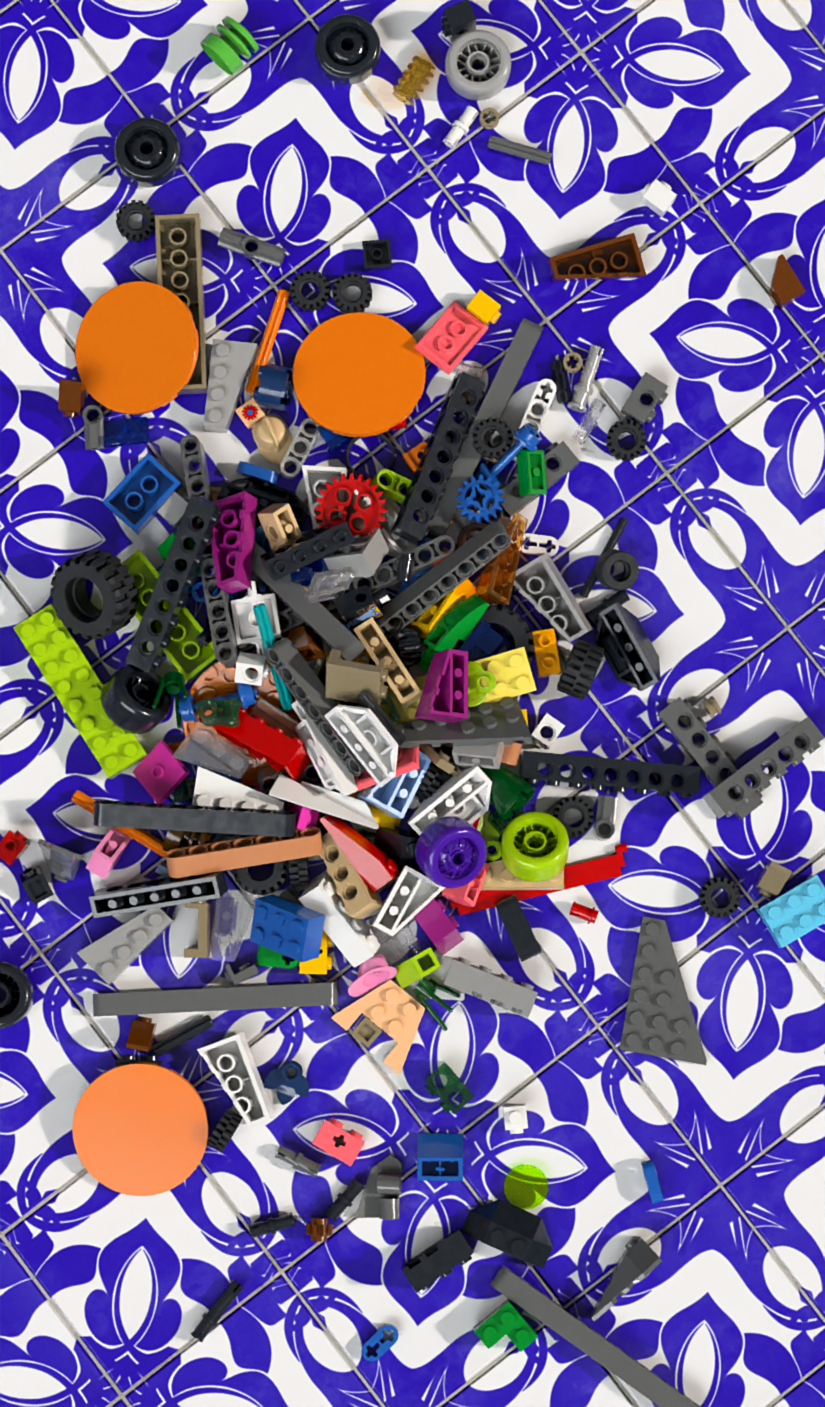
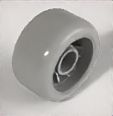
M471 30L458 36L450 45L445 59V73L450 86L460 96L476 101L486 100L501 92L509 80L511 72L510 52L504 41L494 33L485 30ZM475 64H480L484 69L474 70L472 67Z

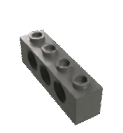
M564 441L560 444L555 442L546 449L548 453L544 455L547 490L580 463L579 459ZM555 460L559 467L555 470H550L546 466V462ZM518 472L512 476V482L508 485L503 483L498 488L503 490L504 494L500 497L505 500V503L499 505L510 519L540 496H513L512 489L519 487Z

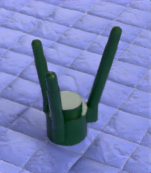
M170 671L165 674L164 678H160L152 708H156L163 688H165L167 693L175 696L177 727L180 729L182 728L181 714L178 712L179 692L181 690L184 699L187 698V692L184 684V675L177 671Z
M423 977L413 989V992L417 994L415 998L425 1006L441 1028L447 1031L448 1028L425 998L427 1000L432 998L443 1008L453 1012V1009L434 994L436 992L435 988L457 998L460 997V994L435 982L432 978L427 980Z

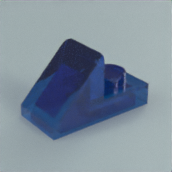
M323 558L300 568V571L291 573V582L315 590L335 587L334 579Z

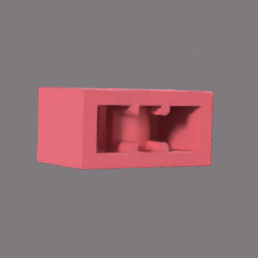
M485 863L478 876L468 884L458 888H444L441 895L452 903L474 907L489 865Z
M334 1118L331 1120L326 1119L312 1144L351 1166L365 1143L362 1140L363 1135L353 1129L350 1132L342 1128L344 1124ZM340 1135H343V1141L346 1142V1144H340L339 1146H336V1140L333 1139L334 1136L339 1137Z

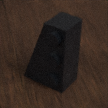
M458 1228L404 1263L402 1271L416 1293H418L420 1290L424 1291L434 1284L433 1281L440 1276L444 1278L453 1272L452 1268L459 1263L462 1266L470 1261L474 1251Z

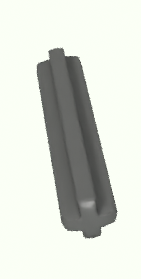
M490 136L488 141V148L545 165H549L552 157L550 152L496 136Z

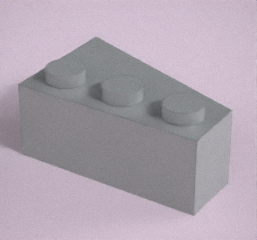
M380 528L373 529V534L368 536L354 535L355 542L308 564L307 566L315 583H330L335 580L371 577L389 551Z

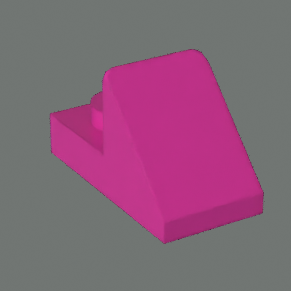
M288 801L286 810L296 812L295 828L305 830L306 827H316L320 811Z

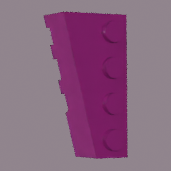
M246 491L214 501V503L222 506L220 510L222 513L217 525L214 524L211 532L213 533L211 546L217 587L229 594L250 588L258 499Z

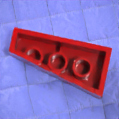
M227 704L213 725L217 734L241 749L248 747L247 751L259 760H262L263 757L266 758V762L278 772H281L282 769L287 771L290 776L289 778L297 782L311 761L302 746L303 742L295 736L287 737L276 726L271 728L265 725L266 722L258 716L254 715V717L247 715V711L236 705L234 708Z

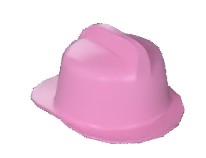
M377 954L359 965L358 978L349 986L348 993L353 997L366 995L381 984L394 978L397 970L388 965L382 954Z

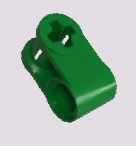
M258 945L256 965L290 969L295 968L300 961L294 960L287 965V961L284 960L285 955Z

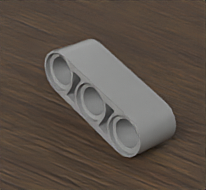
M307 418L301 423L281 462L280 473L286 479H294L298 476L302 465H304L319 436L321 426L316 424L311 418ZM307 424H313L317 431L314 434H308L305 432L304 427ZM298 443L304 444L306 447L305 453L299 454L295 452L294 446ZM293 463L296 466V471L294 473H287L284 470V465Z

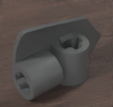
M392 1154L371 1169L356 1218L399 1219V1196L402 1192V1163Z

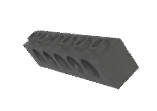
M679 697L658 713L657 716L694 763L701 767V772L715 788L724 781L720 777L722 769H728L731 775L737 771V768L733 765L735 760L729 752L726 751L724 753L721 750L719 739L714 734L710 735L706 731L707 725L700 716L696 718L691 712L693 707L688 700H682ZM679 717H687L690 721L689 727H680L678 724ZM694 734L702 735L704 740L702 745L697 746L692 742ZM708 751H713L717 754V761L715 763H709L706 760ZM745 777V782H746V784H747L748 786H750V785L748 784V782H747V780H749V778ZM728 790L730 798L735 799L734 792ZM759 790L753 793L755 798L744 805L741 802L736 806L738 811L735 812V815L739 820L746 817L763 803L761 800L763 796Z
M807 717L702 798L718 819L724 815L728 818L738 811L736 807L742 802L745 805L755 798L753 793L759 789L762 792L771 785L769 780L773 777L779 779L788 772L786 767L790 764L796 766L805 759L802 756L808 751L811 754L821 747L819 742L825 737L812 720ZM795 740L801 743V748L795 745ZM778 752L785 756V761L778 757ZM762 765H765L768 768V774L763 772L761 767ZM745 777L751 780L752 787L746 784ZM728 790L735 793V799L730 798Z

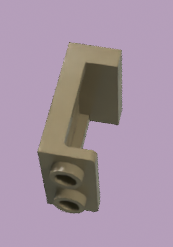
M332 649L326 664L325 698L361 704L357 699V695L361 691L367 690L380 705L381 700L386 698L388 686L384 685L389 669L385 668L386 659H380L378 666L341 660V650Z
M206 900L185 903V908H198L199 912L198 949H184V958H210L211 904L206 903Z

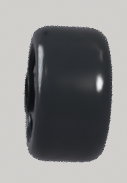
M354 14L337 15L325 22L318 31L315 40V56L320 70L330 80L345 85L357 84L370 77L376 70L381 56L380 39L374 26L365 18ZM346 44L354 46L348 51L342 48Z
M151 117L135 119L126 124L116 137L114 156L117 166L122 175L137 186L151 188L165 184L176 174L181 163L182 153L178 137L168 124L159 119ZM146 147L153 148L150 154H143L141 151Z
M127 664L117 669L103 685L101 704L108 718L117 727L129 733L144 734L153 730L167 716L171 708V694L167 693L165 688H163L156 708L153 709L152 704L161 677L155 671L148 673L138 667Z
M0 961V988L6 992V998L0 1001V1029L9 1028L21 1022L30 1012L34 1001V987L29 975L20 966L7 961Z

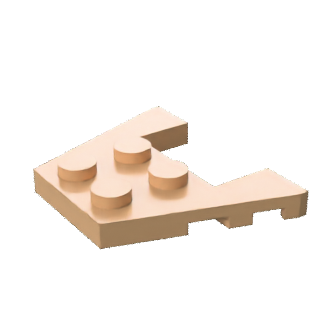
M389 980L333 1015L332 1019L347 1031L361 1013L368 1017L398 1042L383 1062L399 1074L408 1055L425 1007L396 983Z

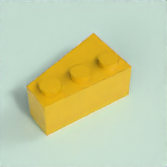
M467 578L405 627L415 629L419 637L425 639L435 625L451 609L463 600L476 594L478 589Z

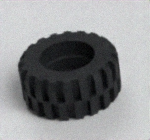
M86 551L66 560L57 568L51 582L53 588L50 589V596L53 597L52 606L57 610L56 615L58 619H62L63 625L67 629H72V633L77 636L82 635L85 639H101L127 626L136 613L134 608L138 606V598H136L138 589L134 586L135 579L133 575L131 576L128 572L130 569L125 564L122 565L118 557H111L112 554L106 551ZM86 579L92 581L99 589L103 599V610L98 609L90 601L86 592Z
M490 604L467 640L464 642L459 639L453 649L467 651L468 662L474 661L470 652V644L475 634L485 628H497L508 635L512 643V650L520 647L525 648L530 665L534 653L533 635L526 621H523L518 613L512 612L504 606L502 608Z

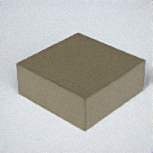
M365 1016L351 1034L368 1048L381 1034L382 1030Z

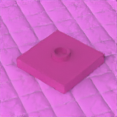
M159 741L132 773L156 803H163L190 772L164 741Z

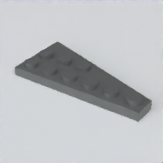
M516 696L512 698L504 697L494 703L483 702L480 705L468 707V719L455 723L416 719L395 724L406 737V740L398 748H417L420 744H432V747H441V743H453V746H481L498 741H503L504 745H510L512 741H524V744H533L530 731Z

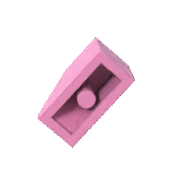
M112 827L93 851L86 869L105 880L132 838Z

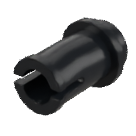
M400 553V556L397 557L399 566L396 580L411 582L412 562H415V559H413V554Z

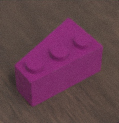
M447 649L433 655L414 718L447 723L468 719L467 651Z
M438 897L436 900L433 898L414 918L443 956L464 939L456 929L459 924L452 915L447 917L443 911L446 907Z

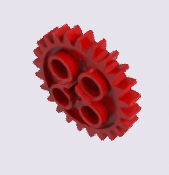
M343 473L341 474V481L333 477V485L329 482L325 483L328 488L327 491L320 489L319 492L323 495V498L318 497L316 501L321 503V506H317L314 509L321 511V514L315 518L323 520L319 525L321 526L333 520V511H340L343 519L346 521L349 513L346 506L351 505L354 491L358 490L354 503V509H357V512L351 514L349 529L353 536L360 534L361 537L368 536L369 533L373 534V529H382L383 526L379 521H386L387 519L381 515L388 511L387 508L382 507V504L387 502V500L380 499L384 492H376L375 489L378 487V484L369 485L371 478L364 482L363 474H360L355 479L354 473H350L349 479H347ZM340 489H345L349 492V499L347 501H341L338 498ZM361 496H368L370 498L371 505L368 508L360 505L359 499ZM360 517L364 520L365 525L363 529L354 527V518Z

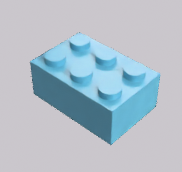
M813 875L756 909L779 948L785 947L825 923V887L818 875Z

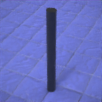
M623 517L619 519L601 555L606 551L614 549L628 523L627 519ZM596 564L579 594L586 599L597 581Z

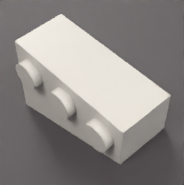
M405 865L371 926L389 936H394L446 887L435 884L428 877Z

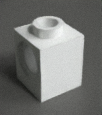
M240 652L236 662L235 682L262 686L263 680L268 678L270 665L266 664V656ZM249 668H255L257 671H252Z
M546 713L531 735L534 739L532 742L541 749H544V747L549 749L565 725ZM543 727H549L553 735L549 739H544L540 734V730Z

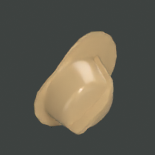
M268 413L265 414L266 417L252 427V434L264 460L278 465L281 464L293 439L284 420L276 414Z

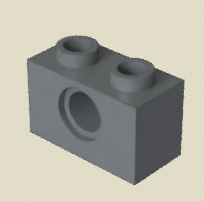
M645 372L620 413L643 427L644 423H650L657 413L654 411L656 405H662L667 398L668 393L665 391L668 386ZM649 396L652 403L650 405H643L640 402V397Z

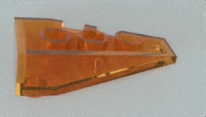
M519 513L514 514L506 529L511 538L510 545L486 564L476 585V596L487 603L509 605L528 519Z

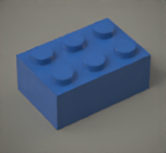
M147 453L106 497L103 504L134 533L139 535L158 514L157 511L174 492L177 493L183 486L180 481Z
M274 894L256 898L250 941L300 962L318 958L325 915Z

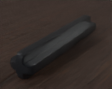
M367 690L361 691L357 695L358 701L364 708L371 709L397 742L398 746H400L406 740V737Z
M206 1015L153 1044L152 1050L159 1057L214 1026V1022L209 1015Z

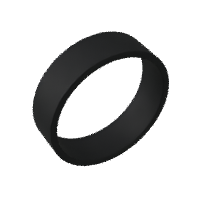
M374 435L383 439L391 448L392 462L387 469L391 471L395 462L394 447L385 435ZM354 437L346 451L347 465L357 478L360 474L352 468L349 461V452L352 445L362 437ZM363 476V480H365V481H366L368 478H371V479L373 478V477Z

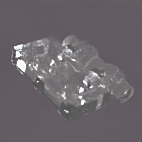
M409 922L400 929L407 941L403 945L400 944L396 935L389 936L375 927L371 929L380 944L378 951L385 957L389 966L396 967L407 961L409 958L405 951L410 948L414 955L422 952L418 944L420 941L418 937H414L409 928Z

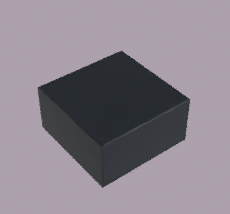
M390 239L362 241L365 271L392 269Z

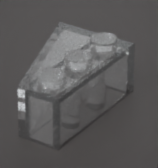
M199 720L172 755L173 758L238 779H242L254 763L251 758Z
M225 893L221 898L214 899L209 960L235 962L248 926L253 918L256 898H260L262 895Z

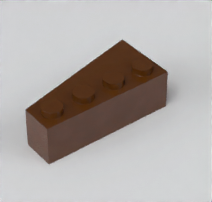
M634 233L553 256L547 260L553 282L635 279L647 276Z

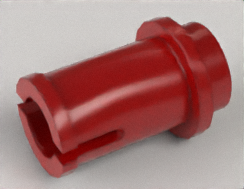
M574 901L569 915L588 921L587 924H590V922L594 924L599 911L595 910V907L592 909Z

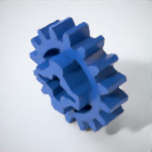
M480 475L479 480L471 476V483L464 481L463 483L466 487L464 489L458 488L461 496H456V500L461 503L457 505V508L463 510L461 515L463 517L468 516V520L471 523L474 519H476L478 524H481L482 519L490 523L489 517L492 516L496 519L498 517L495 512L503 511L499 504L505 503L504 498L500 497L504 492L502 489H498L500 486L498 482L492 484V477H488L485 481L483 475ZM480 486H486V487H488V488H490V489H489V490H484V489H481ZM478 492L483 497V507L478 503ZM492 502H494L493 506H492L491 509L489 510L488 508H489L490 504H491ZM469 509H477L480 513H474Z

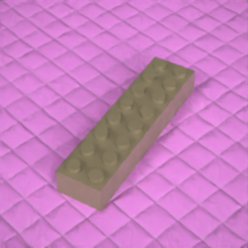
M199 213L155 215L158 285L171 290L185 302L193 315V321L199 338L198 358L195 369L187 385H184L177 395L207 393L208 371L201 218Z

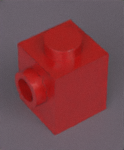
M9 830L0 841V858L8 865L13 866L29 847V844L25 842L28 838L18 830L15 833Z

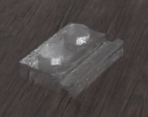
M351 567L315 573L308 588L309 594L305 595L304 598L311 604L331 600L345 594L344 591L349 588L355 572Z

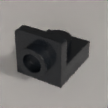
M39 865L25 869L20 875L21 884L33 905L54 895Z

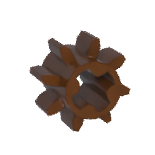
M311 1217V1223H306L305 1235H310V1241L325 1242L327 1241V1236H332L333 1224H328V1218Z

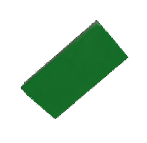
M525 449L517 454L520 496L546 495L544 450L533 452Z

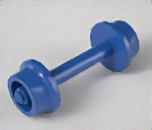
M524 424L520 429L516 428L514 435L518 442L493 467L482 463L480 470L476 474L477 480H479L480 475L484 476L485 481L488 477H492V484L498 482L501 486L503 480L499 473L524 447L530 451H536L537 444L542 440L540 434L529 424Z
M237 683L238 692L195 702L193 695L188 693L186 699H179L178 712L182 715L184 722L194 721L196 723L199 721L197 711L241 700L244 710H247L248 706L257 703L256 694L258 691L253 685Z

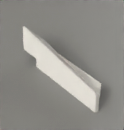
M296 700L291 706L301 722L295 726V729L324 787L329 790H338L342 797L355 793L358 788L353 775L348 771Z
M282 774L279 775L269 792L270 796L373 829L379 828L368 803L350 796L342 797L341 793L304 781L300 784Z

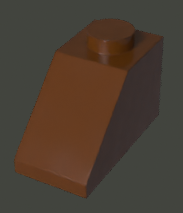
M783 254L779 255L776 260L769 289V297L775 306L778 305L780 309L802 297L806 292Z
M60 379L58 409L60 413H63L64 417L76 419L77 416H82L87 390L82 382Z
M300 626L289 630L287 638L294 644L305 661L325 656V650L320 637L313 633L309 627Z
M139 1016L138 1020H133L126 1048L151 1051L157 1023H152V1018Z

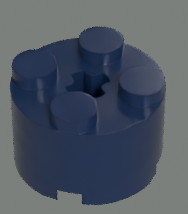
M268 363L265 366L260 365L258 371L260 383L259 387L256 386L254 390V400H257L259 407L284 412L288 410L285 405L290 406L294 385L290 378L293 375L294 368Z

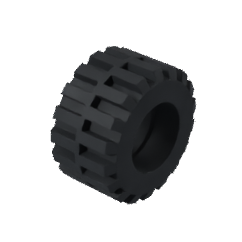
M581 639L575 641L557 684V690L584 700L588 695L602 661L604 649Z
M288 860L275 862L273 873L266 880H255L248 873L247 867L232 869V873L234 874L235 881L243 890L254 895H268L282 887L288 877L289 864Z

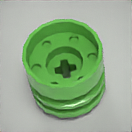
M225 16L222 20L224 26L221 24L216 26L220 37L214 33H209L200 42V45L215 64L227 74L234 76L243 67V62L239 55L248 60L252 57L250 52L256 53L259 50V46L244 26L231 17Z

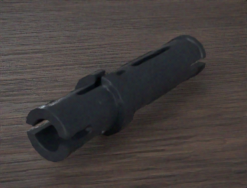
M232 1279L208 1313L202 1315L203 1319L191 1335L196 1339L198 1338V1341L202 1343L211 1329L217 1327L219 1324L218 1320L244 1287Z

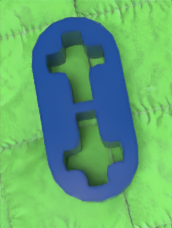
M239 461L236 473L272 485H276L279 474L274 471L243 461Z
M653 1160L641 1162L652 1204L662 1202L663 1196Z
M392 1324L381 1326L363 1344L362 1356L364 1359L371 1362L376 1361L398 1340L397 1328ZM385 1329L387 1331L393 1330V1339L387 1338L382 1343L380 1340L384 1337L383 1331ZM379 1343L380 1346L376 1349L377 1355L370 1354L368 1356L366 1354L368 1352L367 1346L373 1347Z

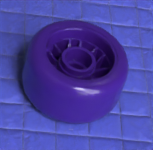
M448 816L433 821L422 831L416 843L415 857L420 870L435 884L446 888H458L474 880L481 872L487 857V847L481 833L469 822L459 817Z

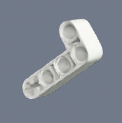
M543 379L538 383L519 429L524 424H529L538 433L540 432L556 393V385L552 380ZM547 386L550 389L549 392L546 394L545 400L543 401L541 400L543 393L542 389H545V387ZM534 406H540L543 409V414L536 416L532 413L531 409ZM497 431L490 438L491 447L495 446L493 441L496 438H501ZM515 436L512 438L511 448L518 442ZM517 455L512 459V461L517 462Z

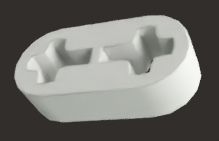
M525 533L518 538L517 548L526 555L541 556L548 553L550 557H553L558 552L559 543L551 536ZM525 538H529L530 543H535L537 546H529L528 550H526L524 545H521V542H524ZM547 541H551L555 549H551L550 553H548L546 548L539 547V544L546 545Z

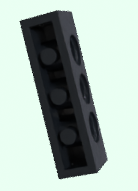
M339 516L261 555L260 558L269 577L276 581L355 542L347 522Z

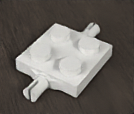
M251 581L250 588H247L248 595L242 599L231 601L236 641L238 646L256 645L257 654L261 655L262 652V655H265V648L253 606L259 603L265 604L275 640L281 639L282 631L277 598L275 593L257 594L256 581Z

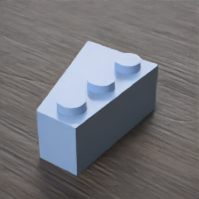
M419 751V769L397 776L381 788L376 784L362 789L356 797L366 801L369 805L390 817L403 819L431 760Z

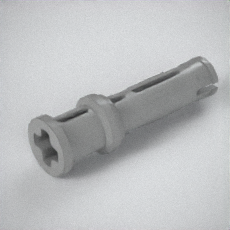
M596 345L590 346L580 380L574 385L573 389L575 392L571 402H568V408L586 413L587 408L585 406L589 396L593 393L591 386L604 352L603 348Z

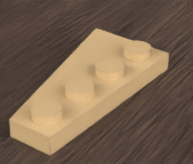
M503 860L486 863L489 865L480 891L564 890V868L559 874L549 880L528 882L514 876L506 868Z

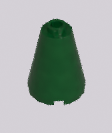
M501 764L499 769L480 768L492 781L490 800L503 820L514 816L512 811L517 808L520 811L535 794L534 790L536 788Z

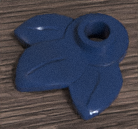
M290 1060L285 1062L281 1069L272 1070L267 1075L264 1088L276 1089L280 1103L285 1105L296 1094L306 1097L309 1092V1082L302 1075V1066L298 1062ZM288 1068H294L296 1074L294 1076L288 1075Z

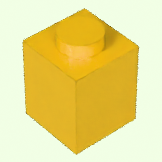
M482 290L478 291L466 307L468 312L487 326L490 323L495 324L501 316L499 312L501 305Z

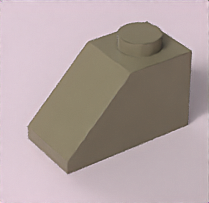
M773 861L767 862L755 887L759 888L758 892L768 898L771 895L778 896L792 871Z

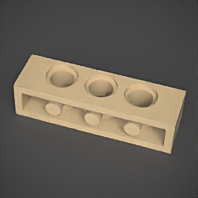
M289 503L272 504L257 513L272 550L302 535ZM307 565L290 573L308 592L322 584V582L315 583Z
M373 617L354 628L353 630L377 666L380 659H386L385 668L389 669L387 682L403 707L406 708L420 699L422 692Z
M327 832L321 836L323 852L319 856L327 866L326 871L336 885L335 890L345 904L344 909L350 917L364 919L380 908L382 902L376 891L374 893L371 892L332 836Z

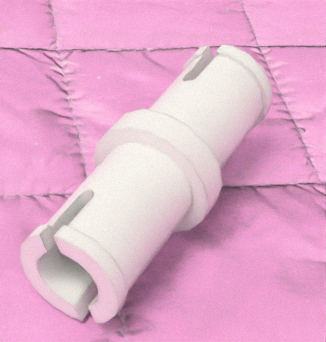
M468 105L460 118L453 122L452 129L443 139L446 146L454 149L462 136L469 132V126L479 115L475 108Z

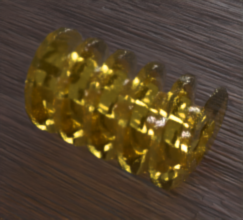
M413 56V63L407 65L408 70H404L402 73L403 77H400L397 81L399 85L393 86V95L411 107H414L411 98L419 99L416 91L424 92L421 83L424 85L429 84L425 77L433 78L434 75L430 70H436L430 62L420 56Z

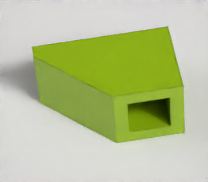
M430 947L394 967L397 970L395 977L403 989L437 970L441 965Z

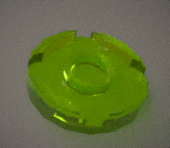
M520 1164L512 1168L506 1175L504 1193L512 1205L524 1210L533 1209L541 1205L546 1199L549 1190L548 1180L544 1172L537 1166Z

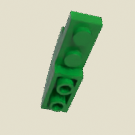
M474 594L451 609L435 625L423 641L428 645V648L417 665L428 672L435 653L453 649L459 639L465 642L485 613L489 603Z

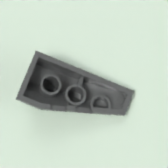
M39 839V847L50 872L55 874L54 878L67 883L68 879L74 881L84 856Z
M633 1237L625 1245L627 1249L623 1252L590 1315L594 1322L617 1302L618 1299L616 1297L618 1295L623 1296L631 1290L634 1280L642 1281L662 1262L661 1258L641 1237L638 1239Z

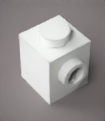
M655 180L652 185L648 183L642 190L641 194L643 197L641 202L663 217L675 201L677 194L671 191L672 188L666 182Z
M526 1105L503 1106L505 1130H510V1134L524 1133L523 1129L528 1128Z

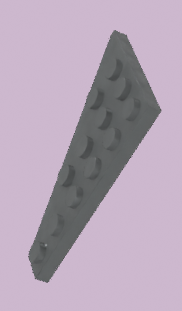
M642 916L619 1049L706 1065V1056L665 920Z

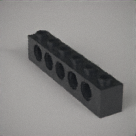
M224 871L182 878L168 877L101 888L93 892L89 896L94 918L221 898L228 891Z

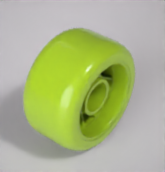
M530 811L516 816L506 825L501 839V856L506 868L517 878L528 882L546 881L559 874L567 862L569 852L568 833L564 825L554 816L544 812Z

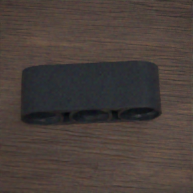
M513 894L494 903L521 962L542 953L516 895Z

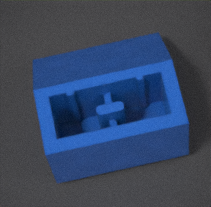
M418 1133L417 1181H463V1133Z

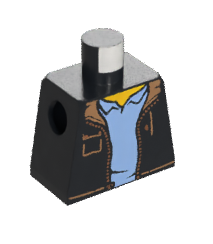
M367 585L333 599L340 617L354 634L356 633L353 629L371 617L375 621L381 618L384 613L380 605L391 600L385 588L373 593Z

